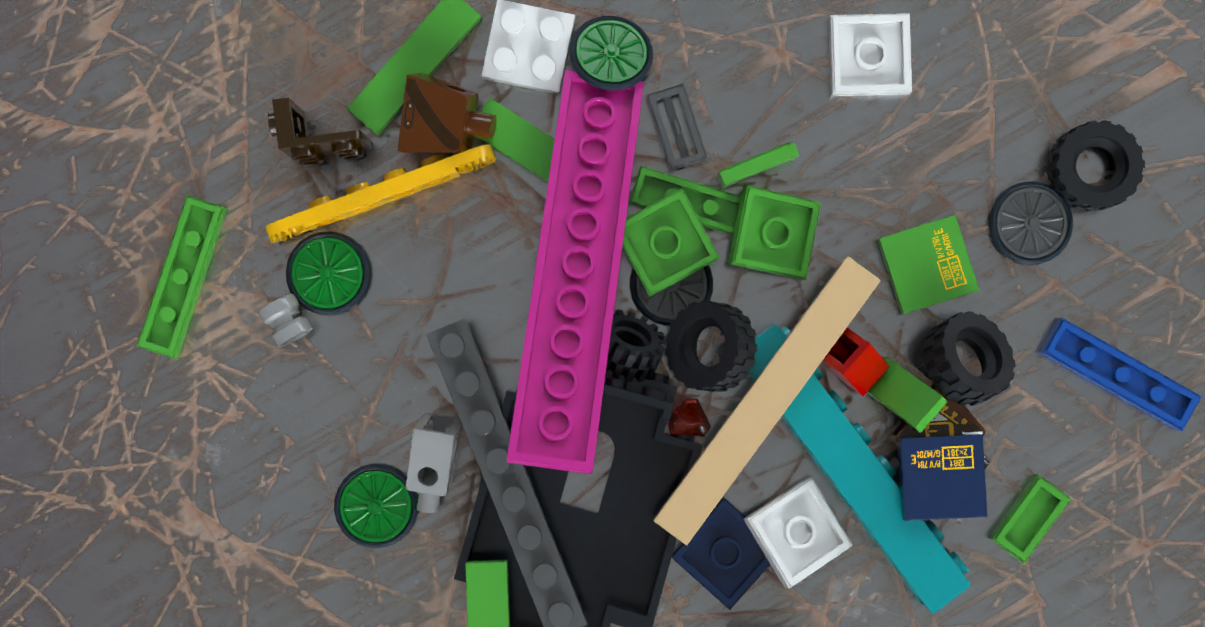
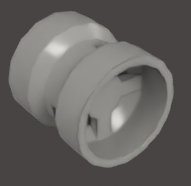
M293 293L271 302L258 312L263 323L273 328L272 339L277 348L290 344L313 330L308 318L300 316L298 310L300 304Z

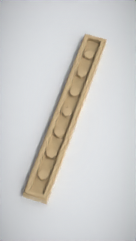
M849 256L845 257L653 519L655 523L682 543L688 545L881 281L879 278Z

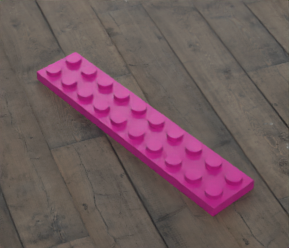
M565 70L508 447V463L592 474L644 81H640L627 89L608 91L588 84L579 77L576 71Z

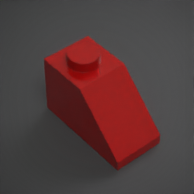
M848 327L821 362L837 378L861 396H864L890 367L869 342Z

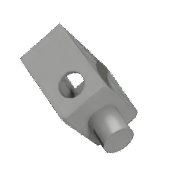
M425 412L413 429L406 489L416 492L414 509L424 513L438 512L440 496H447L453 484L463 430L460 418Z

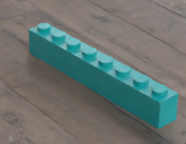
M771 324L756 335L757 352H755L754 356L755 362L748 371L754 381L791 331L786 326L780 329L777 324ZM817 367L781 417L921 605L933 615L972 586L964 576L969 570L954 551L950 554L947 553L940 543L945 538L931 520L926 522L923 520H902L901 490L891 478L896 474L895 470L883 455L876 458L867 446L872 442L871 438L858 422L854 425L849 422L843 414L848 409L834 390L829 393L819 382L824 376Z

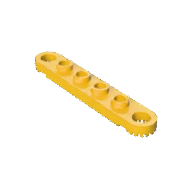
M491 145L478 146L445 159L443 154L434 155L420 162L421 168L407 172L406 168H400L384 174V181L369 186L368 182H362L345 189L347 195L332 200L331 196H324L312 200L308 203L309 209L277 220L267 225L265 229L271 243L286 241L288 239L287 236L292 239L294 236H300L309 230H317L460 177V174L472 172L474 168L475 171L479 170L478 165H480V168H484L494 163L496 158Z

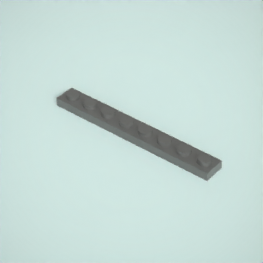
M466 319L426 334L543 627L586 626L588 624L527 470L522 464L507 462L511 431Z

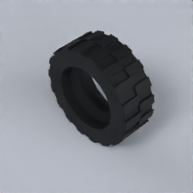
M1096 120L1090 121L1064 133L1059 138V142L1053 145L1051 149L1052 154L1048 157L1047 165H1049V172H1047L1048 180H1051L1052 188L1059 192L1067 203L1073 205V208L1078 210L1087 209V211L1104 210L1125 202L1128 196H1132L1137 191L1136 187L1142 182L1144 176L1142 175L1143 168H1145V160L1142 158L1143 150L1141 145L1137 144L1135 140L1137 138L1132 133L1129 134L1125 127L1120 124L1114 125L1111 124L1112 121L1106 120L1096 122ZM1089 147L1105 149L1114 160L1115 169L1113 176L1107 183L1100 186H1092L1085 183L1077 173V159L1081 152Z
M705 300L700 301V303L693 302L686 309H681L677 313L678 316L675 320H672L669 326L671 327L669 334L666 335L667 349L665 350V355L668 357L669 369L674 372V377L679 382H683L684 386L690 389L724 392L728 388H735L742 379H746L749 375L748 371L755 362L754 356L755 352H757V344L755 343V329H752L751 321L748 316L742 314L743 311L728 304ZM713 326L720 329L725 336V351L718 364L708 367L698 360L697 342L701 332L705 328Z
M970 311L964 314L962 312L957 313L934 327L925 337L927 340L923 344V362L927 367V374L935 383L938 391L943 392L946 395L945 397L951 401L954 400L963 406L966 404H970V406L978 405L1002 393V391L1010 386V381L1014 379L1015 373L1013 371L1016 365L1012 355L1014 353L1013 349L1006 340L1007 337L1004 332L998 329V325L986 319V316L982 314L977 315ZM958 341L965 342L976 353L982 369V374L979 377L969 373L962 365L956 350V343Z

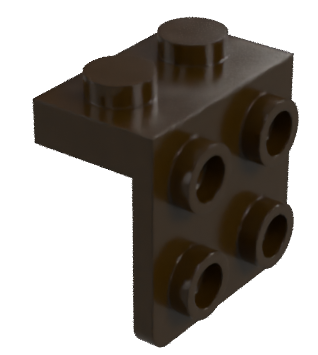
M289 97L272 99L274 112H268L270 133L272 137L277 136L278 149L292 159L299 160L300 165L319 164L324 162L323 156L339 154V159L341 160L357 159L363 157V151L372 149L370 139L360 130L307 136L304 111Z

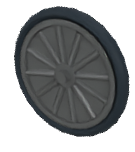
M1035 181L1022 182L1009 187L996 199L989 218L990 233L999 251L1007 258L1021 264L1038 265L1052 260L1065 249L1072 235L1073 215L1069 204L1054 188Z
M707 265L649 297L633 268L630 276L632 300L637 309L646 318L654 323L670 326L672 320L676 319L677 313L681 309H686L693 302L710 301L713 292L711 269Z

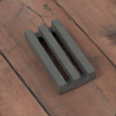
M684 83L646 95L645 98L669 172L691 166L697 162L707 161L708 157ZM678 95L696 151L694 155H689L671 96ZM663 99L681 159L678 160L674 158L656 102Z

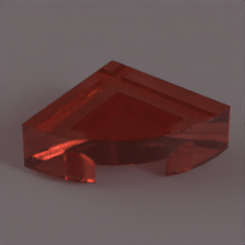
M698 399L683 401L680 406L675 408L668 422L669 431L672 434L706 437L711 428Z

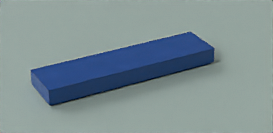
M1064 318L1057 319L1039 351L1042 355L1177 431L1184 430L1202 397Z

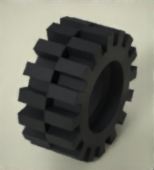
M616 310L615 314H613L606 372L608 370L613 371L612 377L619 379L620 375L625 376V381L632 382L634 377L638 382L644 381L645 378L650 379L666 350L667 341L664 340L665 335L663 332H657L659 327L656 324L648 325L647 318L642 316L641 319L635 318L636 313L629 311L628 315H624L623 310Z

